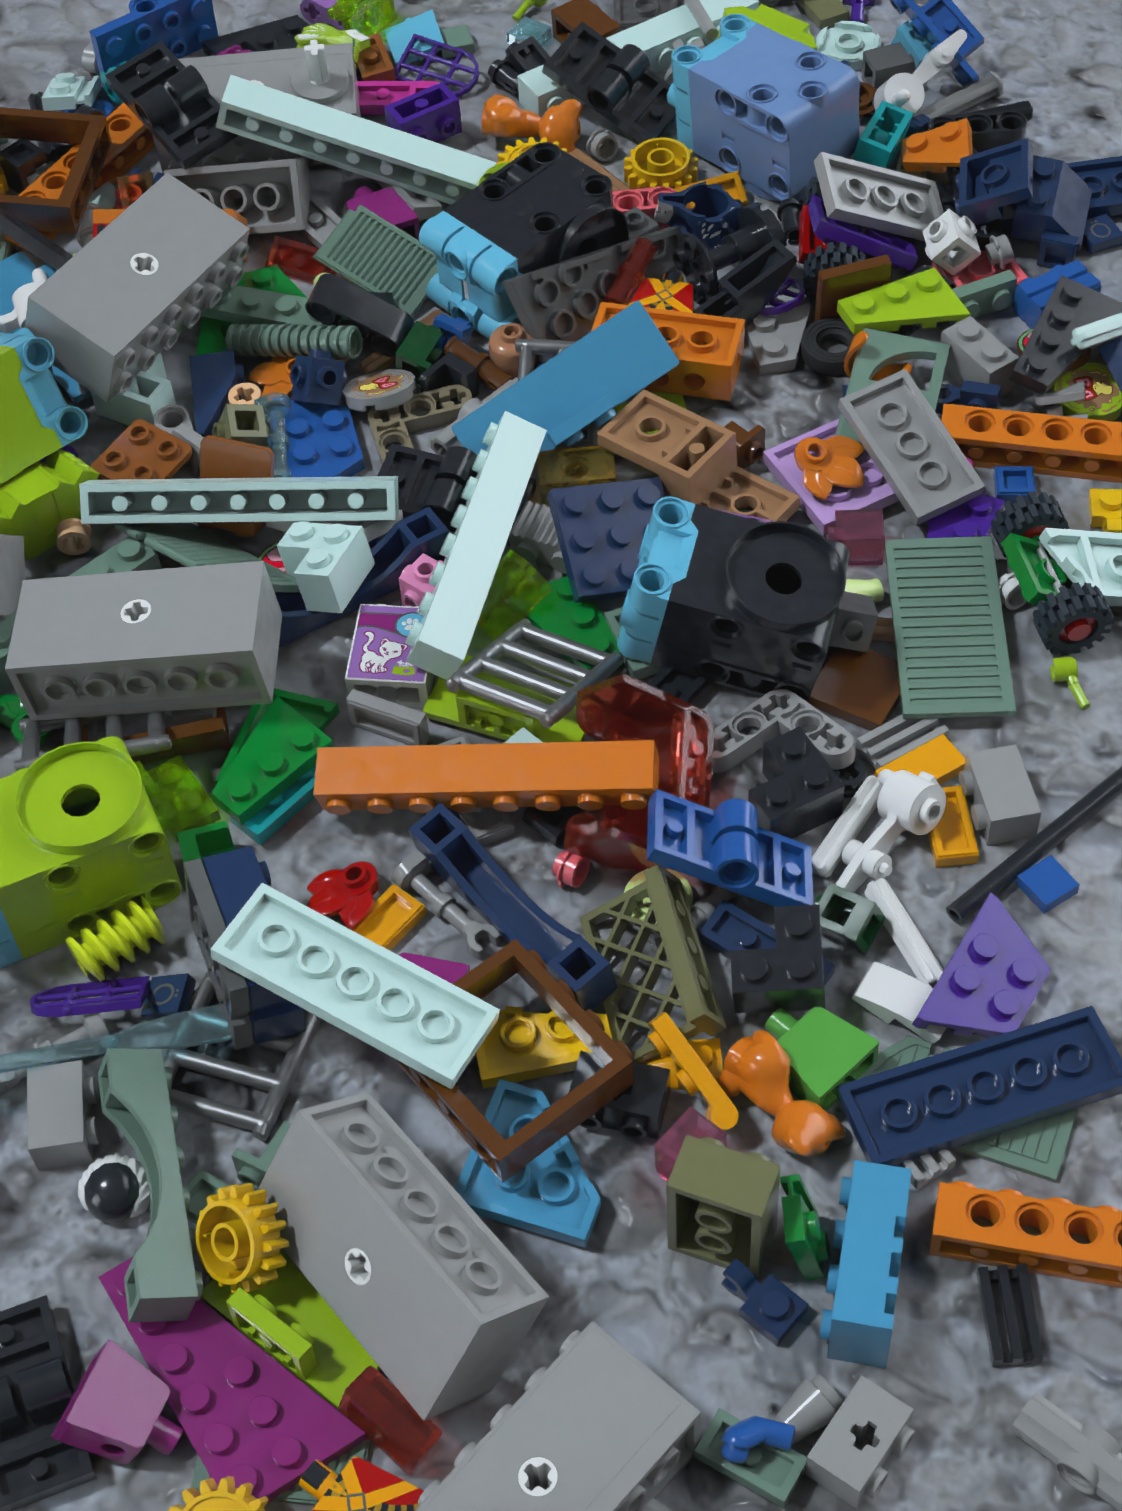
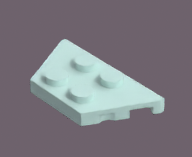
M1045 528L1039 536L1040 542L1072 583L1079 582L1081 587L1085 582L1091 583L1092 587L1096 585L1102 592L1108 606H1122V533Z

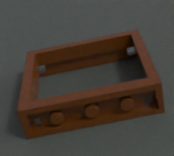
M0 107V138L21 139L25 137L31 141L80 144L59 199L0 194V206L36 231L77 234L112 143L106 116Z
M517 939L458 979L453 985L482 999L518 973L605 1065L603 1068L508 1139L504 1140L456 1085L450 1089L393 1058L502 1183L634 1084V1057L627 1046L620 1040L614 1042L604 1032L605 1028L599 1017L590 1009L584 1011L575 1001V995L568 984L562 979L556 981L547 972L546 965L540 955L533 949L527 951Z

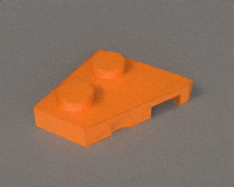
M964 118L956 122H948L941 127L923 133H916L902 139V164L906 172L931 171L932 173H945L946 167H960V158L973 155L972 128L968 119Z

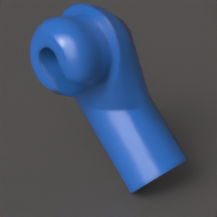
M759 1416L746 1418L726 1428L721 1437L722 1441H724L721 1450L722 1456L727 1461L733 1463H744L749 1456V1448L758 1444L790 1451L795 1433V1425Z

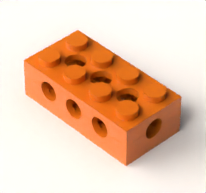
M601 302L591 331L630 305ZM644 307L679 359V364L675 368L649 384L644 390L731 401L744 355L745 319Z

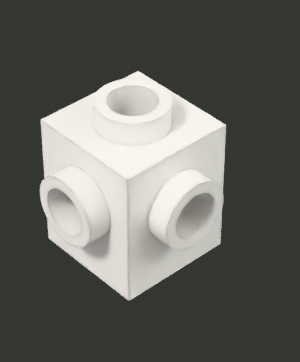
M950 209L932 221L922 231L927 245L925 247L927 256L931 261L941 266L953 276L981 255L975 236L977 229L974 223L967 216L960 217Z

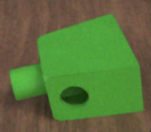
M821 1006L813 1007L799 1021L785 1009L779 1008L769 1017L765 1024V1029L778 1039V1043L790 1058L789 1088L800 1100L812 1101L826 1112L838 1101L836 1095L837 1086L857 1080L878 1058L879 1041Z

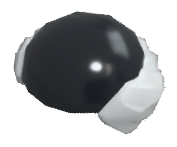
M116 1153L114 1155H107L104 1159L98 1158L89 1165L79 1180L78 1197L82 1206L96 1219L106 1223H116L129 1217H138L145 1213L150 1206V1191L144 1168L137 1159L129 1155L120 1156Z

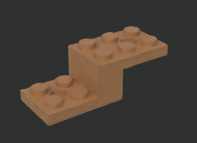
M644 389L597 433L599 446L658 474L665 497H677L683 501L712 509L770 519L773 522H786L800 508V496L737 466L735 432ZM655 430H659L658 432L653 433V434L643 433V432H652V431H655ZM749 507L754 508V510L750 512L738 511V509H747Z

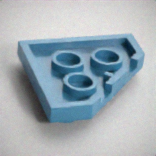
M499 1079L484 1117L506 1140L548 1109L550 1104L543 1091ZM567 1135L503 1183L471 1148L455 1187L458 1194L479 1216L584 1248L587 1246L601 1208L600 1196L593 1183H590L580 1165L579 1157Z

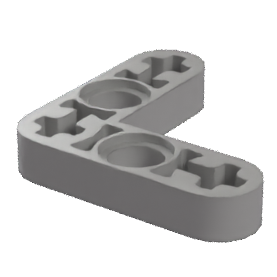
M786 689L768 692L705 735L698 745L699 752L707 757L709 767L713 768V772L720 773L742 762L762 748L763 743L799 726L802 727L810 724L818 728L813 732L805 734L832 769L838 770L848 767L856 757L854 738L849 731L794 692ZM754 726L759 728L754 734L744 735L739 733L745 727Z

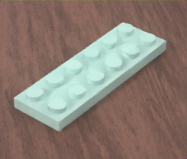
M264 883L260 884L211 948V959L450 1089L453 1088L499 1018L500 1009Z

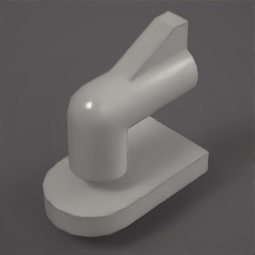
M1084 380L1059 391L1045 393L1044 395L1039 394L1035 396L1036 405H1049L1083 400L1086 396ZM1055 405L1045 409L1048 415L1063 416L1062 405ZM1088 413L1067 416L1089 419Z

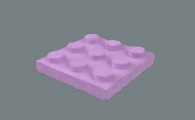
M839 419L763 452V463L786 490L800 496V508L823 535L899 502V499L867 451H863L860 457L856 459L862 468L864 484L861 488L833 486L825 500L817 498L805 488L803 472L798 468L794 459L795 448L801 440L808 437L826 440L835 436ZM809 451L812 456L819 457L817 453Z

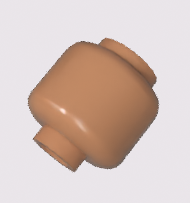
M508 323L498 327L490 335V361L507 374L518 378L520 353L516 352L515 340L533 338L526 333L523 325ZM534 354V366H535L536 363H537V354Z

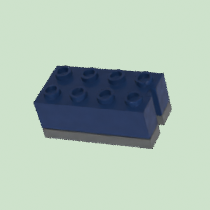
M252 846L204 857L203 861L199 858L183 862L190 922L235 1049L252 1046L253 1042L256 1045L306 1031L304 1013L308 1011L211 959L212 946L260 884L264 883L271 886V877L266 862H258Z

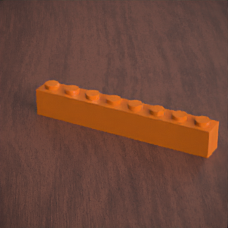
M654 740L317 748L313 795L323 810L336 815H346L351 813V810H368L376 814H388L393 809H409L416 813H429L440 803L446 808L462 813L473 812L476 808L493 807L495 810L502 812L516 811L518 807H536L543 811H556L561 806H578L584 810H599L604 805H621L626 809L638 810L648 805L650 797L658 789L659 755Z

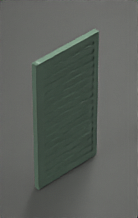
M992 536L885 540V557L903 719L1015 716V697Z

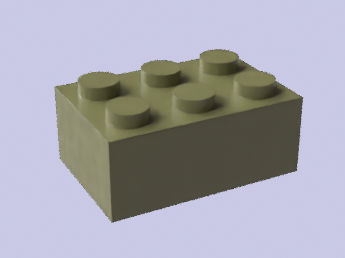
M686 1134L666 1185L668 1249L723 1268H727L734 1259H737L750 1269L756 1279H759L777 1230L781 1165L773 1163L771 1159L760 1153L749 1152L745 1154L726 1148L722 1142L714 1138L701 1137L699 1139Z

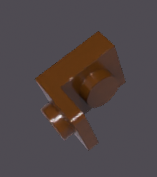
M733 421L724 426V428L736 433L738 467L745 469L762 458L765 451V428L757 425L748 432Z

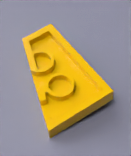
M506 1006L505 1010H500L499 1018L477 1050L476 1058L484 1089L497 1086L499 1079L514 1083L573 1071L576 1068L580 1051L592 1052L553 1010L548 1014L523 1012L522 1007ZM595 1013L603 1023L604 1032L612 1039L607 1014Z

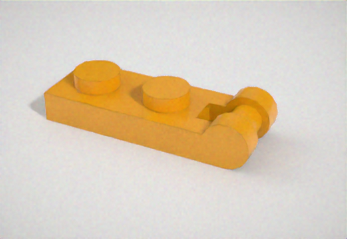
M667 1012L660 1013L647 1023L653 1031L647 1036L649 1041L663 1059L668 1055H671L681 1069L675 1073V1076L691 1097L698 1092L708 1107L705 1113L708 1123L721 1130L733 1128L738 1121L736 1107Z

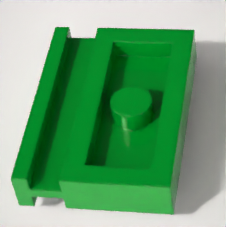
M800 1175L780 1177V1184L787 1195L782 1197L785 1243L806 1281L825 1279L823 1261L831 1259L827 1232L820 1230L819 1213Z

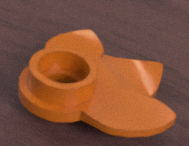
M272 357L271 362H264L250 372L247 378L248 381L264 387L261 395V405L272 404L271 398L286 399L292 394L293 384L290 380V372L296 357Z
M838 435L826 440L808 437L797 444L794 451V459L798 468L803 472V484L817 498L825 500L833 486L861 488L864 484L863 471L856 460L863 453L864 448L854 439ZM809 451L817 453L819 457L812 456Z

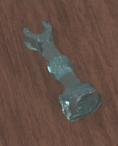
M270 393L254 400L255 405H263L265 422L270 424L267 447L274 452V478L294 477L287 467L286 451L290 448L289 436L285 434L284 421L291 414V399L283 393Z

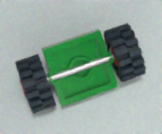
M1028 492V498L1025 499L1022 494L1016 496L1017 502L1012 504L1010 501H1007L1003 504L1006 510L998 509L996 511V519L991 520V531L1003 557H1007L1008 565L1015 573L1021 586L1022 596L1028 603L1038 606V609L1033 611V623L1044 647L1055 655L1060 652L1061 656L1068 655L1070 650L1074 654L1081 653L1080 648L1084 646L1088 650L1094 647L1093 641L1101 642L1105 639L1103 633H1110L1112 630L1111 624H1114L1113 614L1099 587L1096 585L1092 587L1091 583L1086 582L1082 587L1079 582L1072 583L1040 542L1039 536L1045 528L1069 529L1068 522L1053 495L1048 496L1046 492H1041L1039 496H1037L1036 492Z

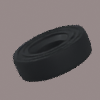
M842 318L818 320L809 325L803 333L801 339L802 359L810 369L817 373L830 376L846 374L844 360L855 335ZM836 340L845 343L848 348L842 352L831 353L822 350L820 345L826 341Z

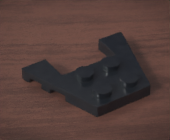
M298 15L205 40L202 42L203 51L207 56H216L219 52L234 45L241 46L244 51L246 49L252 52L296 48L298 43L294 37L301 34L304 27L310 25Z

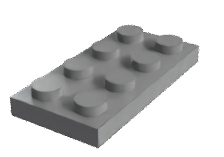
M821 152L814 160L828 218L925 241L922 231L944 213L935 181Z
M906 369L839 399V410L916 526L984 493V483Z

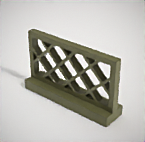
M658 864L644 871L646 881L579 917L585 940L609 963L615 951L627 955L618 977H614L618 988L603 1000L614 1042L617 1040L622 1041L629 1050V1041L636 1026L649 1030L648 1035L653 1032L646 1022L639 1020L649 997L662 1001L656 1016L662 1012H667L670 1016L674 1006L683 1009L687 1024L678 1029L686 1040L702 1032L713 1036L727 1029L681 880ZM649 896L651 905L644 921L631 917L637 902ZM610 917L617 920L607 941L600 939L595 925ZM628 923L640 927L631 949L618 945ZM651 931L660 934L662 939L654 958L642 954ZM638 960L651 964L642 986L629 982ZM662 968L671 971L673 975V980L666 996L652 991ZM625 988L638 992L628 1015L620 1013L618 1007ZM648 1037L641 1048L631 1052L634 1062L644 1063L660 1055Z

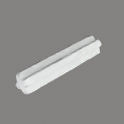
M870 775L866 777L812 856L813 874H818L822 878H827L832 874L842 859V852L846 844L857 837L877 807L878 796L883 785L879 783L876 776Z
M880 878L869 882L865 890L867 899L876 902L886 917L883 924L917 979L933 988L944 971L887 880Z

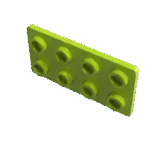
M465 655L464 661L462 662L459 668H461L473 657ZM482 672L475 677L550 706L557 701ZM537 675V676L546 678V679H548V680L554 681V682H556V683L565 685V686L570 687V688L574 686L573 684H570V683H566V682L559 681V680H555V679L548 678V677H545V676ZM439 677L423 708V713H426L427 718L503 740H508L524 727L543 743L583 742L602 702V693L593 690L561 720L547 728L541 724L540 719L460 689L456 692H451L446 687V679Z
M282 1248L280 1249V1254L287 1261L286 1265L275 1268L279 1278L268 1282L267 1287L248 1293L239 1287L235 1293H232L230 1285L220 1287L218 1281L213 1278L203 1288L201 1298L206 1304L339 1411L345 1410L381 1369Z

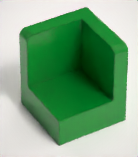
M227 821L177 833L183 862L199 858L203 861L204 857L235 850Z

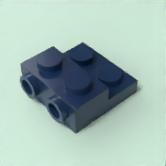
M1029 138L960 158V174L956 175V185L959 191V198L955 199L957 215L960 217L967 216L976 226L1003 218V206L1033 198V147Z

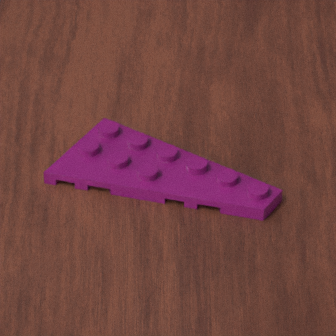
M133 1257L98 1277L149 1369L169 1386L171 1392L167 1401L210 1477H213L217 1487L221 1478L234 1476L235 1488L250 1482L254 1484L251 1494L256 1499L266 1496L269 1499L268 1504L277 1498L278 1495L292 1489L294 1485L299 1483L304 1472L314 1460L318 1459L327 1466L330 1462L348 1453L366 1439L368 1440L363 1430L201 1300L196 1301L187 1320L129 1323L124 1277Z

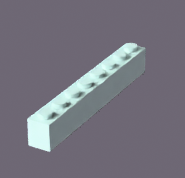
M699 0L716 27L718 35L720 20L723 17L725 8L744 6L755 10L759 7L758 0ZM685 4L609 36L606 39L620 49L626 44H633L639 47L650 61L649 69L657 73L672 65L671 54L675 50L672 45L674 41L681 38L685 45H689L702 37L706 45H709L718 39V35L715 39L708 40ZM543 65L517 76L519 103L526 110L533 111L540 117L551 106L560 105L568 99H575L581 102L582 105L585 104L543 74Z
M230 75L216 123V128L451 205L475 189L482 175L489 168L496 165L494 161L234 75Z
M507 411L502 415L498 425L493 422L490 423L482 441L483 444L488 445L487 450L480 449L472 467V470L477 472L476 478L470 476L461 498L467 500L466 505L460 504L450 525L457 529L455 534L448 533L439 553L445 556L444 563L437 562L428 583L434 586L433 592L426 591L419 605L417 613L423 616L421 623L414 622L405 644L412 646L406 662L446 680L461 666L547 430Z
M398 476L88 480L79 484L82 524L396 520L399 515Z

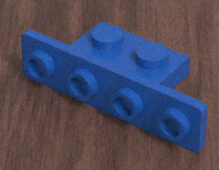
M890 0V3L899 14L905 13L910 18V25L914 32L920 38L926 37L932 44L931 50L959 29L964 30L967 33V39L955 53L949 65L953 68L952 74L961 86H969L979 81L978 74L967 63L965 58L984 44V37L952 0H930L921 8L914 0Z

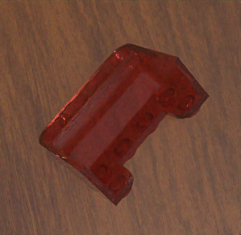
M626 674L577 691L576 719L579 727L586 735L599 741L654 740L659 755L658 790L710 808L714 727L711 718L703 709ZM604 805L600 809L599 818L587 813L571 817L566 825L564 850L612 869L646 870L652 868L657 864L647 860L648 805L638 810L626 809L621 805Z

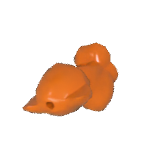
M501 94L493 95L484 103L481 119L482 133L501 138H529L539 135L540 140L545 137L549 143L557 141L559 142L560 149L566 148L567 153L573 152L575 144L581 135L579 118L583 106L581 102L575 99H568L560 105L551 106L540 117L533 111L518 108L516 102Z
M758 1030L752 1036L743 1037L729 1049L725 1057L724 1069L719 1077L718 1084L728 1097H736L740 1093H744L760 1109L775 1116L771 1135L778 1146L791 1153L808 1157L823 1153L829 1147L832 1140L845 1137V1129L841 1121L834 1115L826 1112L812 1101L793 1100L789 1088L790 1058L771 1034L765 1030Z

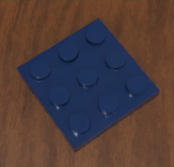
M660 477L550 489L547 499L575 603L626 597L628 589L631 588L634 573L638 568L640 560L638 555L647 524L650 522L653 507L659 499L665 497Z

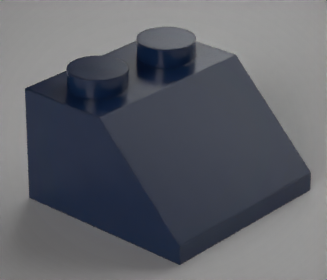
M1033 155V198L1017 203L1010 237L1040 243L1043 230L1079 237L1077 250H1080L1092 189L1064 161Z

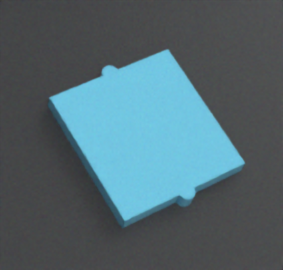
M433 10L413 18L408 17L404 22L384 30L395 65L398 64L413 34L444 43ZM417 41L413 49L431 53L434 46ZM410 53L405 63L409 64L424 58Z

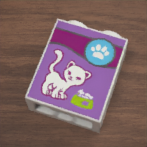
M360 604L345 674L348 695L352 689L406 707L424 708L432 692L435 675L406 662L412 646L405 644L414 622L421 623L423 616L417 613L419 606Z

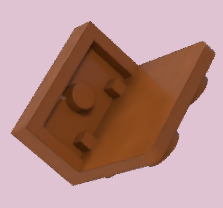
M137 419L90 467L100 473L97 480L171 479L192 457L193 450L191 445L143 419Z
M208 435L200 443V478H274V452L269 447ZM194 522L204 529L220 528L232 531L233 534L241 537L254 536L266 525V522Z

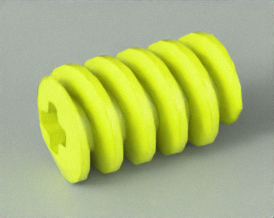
M142 895L143 908L132 900L126 903L128 917L117 909L111 912L113 926L103 919L95 921L97 935L86 927L80 930L82 944H79L72 937L65 939L72 956L87 979L88 975L92 974L101 982L105 980L103 966L106 964L115 972L120 971L118 957L121 955L131 963L135 962L134 947L136 946L146 954L150 953L149 938L151 937L162 945L166 943L163 927L153 909Z

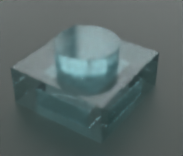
M524 17L507 33V44L511 45L516 40L522 42L534 36L540 45L543 46L552 37L551 26Z

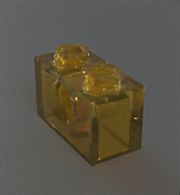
M602 446L539 451L537 468L541 505L545 504L549 507L547 495L550 489L617 482L613 452Z

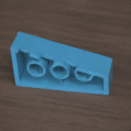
M854 1160L852 1177L842 1176L839 1205L848 1206L846 1221L836 1219L832 1248L841 1250L839 1265L830 1264L826 1293L835 1294L833 1310L823 1309L819 1339L829 1340L828 1359L886 1368L893 1330L894 1309L899 1280L897 1277L899 1275L902 1255L903 1232L912 1169Z

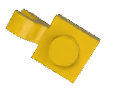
M1089 489L1088 509L1090 527H1102L1103 532L1122 533V489Z

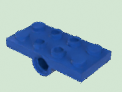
M131 0L129 2V14L89 31L99 73L102 71L107 73L108 69L113 66L118 68L120 63L131 60V58L160 41L178 59H181L203 49V41L219 36L212 0Z
M658 789L654 791L648 803V861L775 907L814 905L811 846L758 827V811L752 803L743 799H730L722 802L716 810H712Z

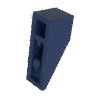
M233 350L189 356L196 432L203 437L212 436L214 423L219 421L225 405L230 404L228 400L230 389L237 384L246 383L243 364L236 365Z

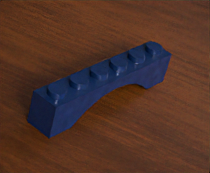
M430 507L396 522L387 534L371 549L375 564L342 613L307 611L300 592H275L282 612L279 648L359 609L360 604H369L399 589L398 578L407 565L413 564L423 553L437 561H444L445 556L439 553L449 530Z
M442 803L438 804L408 829L416 849L432 862L431 867L490 925L494 926L508 943L517 939L527 951L530 949L535 950L543 959L547 972L556 981L562 979L568 984L575 995V1001L584 1011L587 1009L593 1010L618 988L610 963L581 935L558 923L533 902L498 866L470 830Z

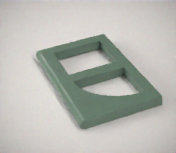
M868 328L863 329L862 331L868 333L869 336L866 343L857 350L845 396L877 382L871 380V378L880 369L889 364L909 359L934 360L928 391H920L935 411L950 344ZM841 413L835 436L852 438L862 445Z

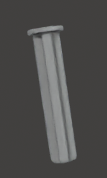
M990 71L985 74L983 79L915 112L913 117L925 114L933 119L938 116L956 115L990 97L998 98L1002 96V81L995 72Z

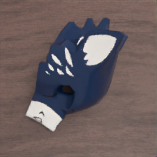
M701 182L681 192L659 193L654 220L669 224L670 227H680L682 234L690 233L695 235L705 245L707 250L710 251L723 245V239L726 235L738 230V213L744 207L740 200L733 199L728 192L724 191L722 185H707L706 182ZM690 202H694V203H695L694 208H691V209H687V208H686V205H687L688 203H690Z

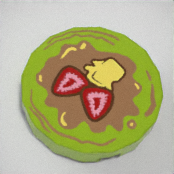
M1086 363L1074 371H1067L1054 384L1053 392L1084 380L1085 399L1054 404L1062 405L1064 416L1088 413L1089 419L1114 421L1121 415L1122 393L1108 367L1105 365Z

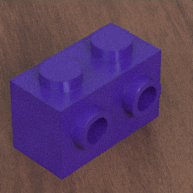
M443 82L384 106L386 125L388 127L436 143L462 132L459 99Z

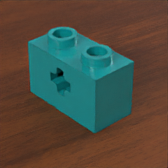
M882 100L860 136L852 160L889 169L901 149V140L906 137L914 113Z

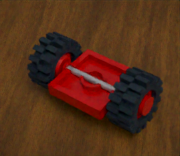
M812 177L809 180V186L805 188V205H803L799 215L798 263L804 264L803 287L807 298L810 297V302L816 305L818 271L870 259L871 255L865 257L862 251L857 253V247L854 245L848 248L844 242H836L834 245V242L825 243L816 237L807 206L813 194L822 199L823 197L818 177L817 180Z

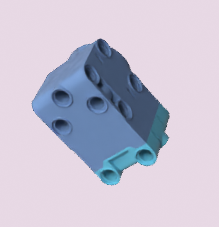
M730 14L720 20V37L703 49L693 45H684L672 51L673 83L669 87L667 101L670 106L675 108L678 141L683 143L688 150L692 149L695 154L723 168L728 173L738 171L744 185L753 194L767 200L779 202L787 198H795L798 201L805 200V188L809 186V180L812 177L817 180L814 160L821 152L848 158L855 153L859 140L860 81L856 72L851 67L799 41L783 36L743 14Z

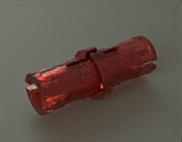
M637 238L625 263L619 265L617 269L618 276L608 294H606L605 302L627 305L637 285L642 284L645 279L644 272L658 250L656 245L652 246L653 243L648 239Z

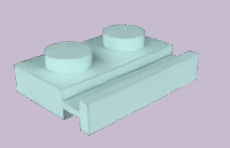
M74 73L56 75L55 78H52L41 98L43 110L77 109L79 104L92 107L101 90L99 75L94 76L92 81H85V76L75 77Z

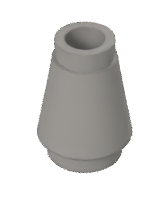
M817 1374L811 1380L807 1378L803 1380L775 1416L774 1420L795 1425L793 1445L795 1442H799L828 1425L843 1404V1400L827 1380L820 1374Z

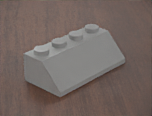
M308 157L191 167L186 170L184 168L164 170V175L168 172L220 209H234L246 218L247 227L250 228L249 234L306 229L312 194Z

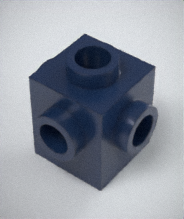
M310 349L309 357L296 355L295 363L290 372V380L293 384L291 399L340 406L342 390L347 379L344 369L345 361L331 359L332 352Z

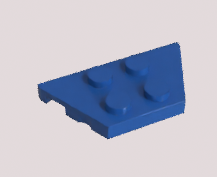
M277 397L271 398L290 477H352L365 469L363 455L348 406L311 403Z

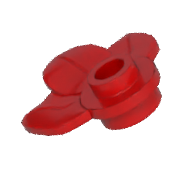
M360 861L350 864L344 869H332L319 874L307 886V890L313 894L307 903V907L326 917L339 913L345 926L353 931L367 918L374 907L373 896L379 887V874L376 868L369 862Z

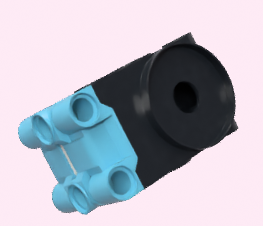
M543 142L532 146L485 179L478 187L424 223L419 233V242L422 246L436 254L438 273L431 278L427 285V297L451 313L452 318L461 317L472 322L471 332L476 330L487 339L490 338L495 329L508 323L522 325L501 281L629 240L628 221L621 211L613 207L611 179L563 151L556 144Z
M663 497L655 503L650 522L647 524L638 555V559H640L638 568L634 573L631 588L628 589L619 621L621 627L617 639L618 649L629 659L661 667L665 665L674 667L675 671L697 677L701 676L702 673L710 675L707 681L759 696H764L773 690L786 689L794 692L807 702L827 656L837 609L845 591L850 551L844 544L827 540L818 532L800 524L784 521L764 523L758 519L741 517L683 501L677 497Z

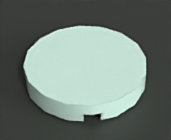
M841 21L835 23L834 28L827 30V27L822 29L816 37L817 51L839 62L843 60L850 61L851 65L849 67L856 71L862 69L863 51L881 47V38L878 33L877 35L872 33L873 28L867 24L856 21Z

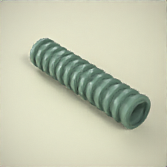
M235 323L231 324L226 332V346L228 351L233 350L234 356L296 357V355L309 357L310 349L332 352V358L344 359L348 357L355 359L361 353L363 338L361 331L355 325L347 327L345 325L307 326L302 324L298 326L296 324L250 325Z

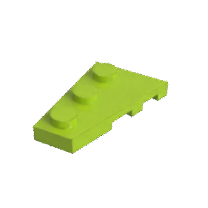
M935 267L838 300L837 303L838 314L854 335L865 328L892 332L898 331L901 325L921 324L923 329L936 328L937 322L955 321L956 324L971 316V313Z

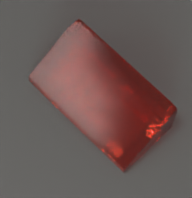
M275 236L264 266L266 268L276 265L286 276L313 284L315 277L320 273L337 274L313 258L319 248Z
M372 1366L367 1367L345 1389L338 1406L342 1414L363 1430L379 1449L410 1476L416 1472L442 1435V1431L430 1419L423 1421L400 1391Z

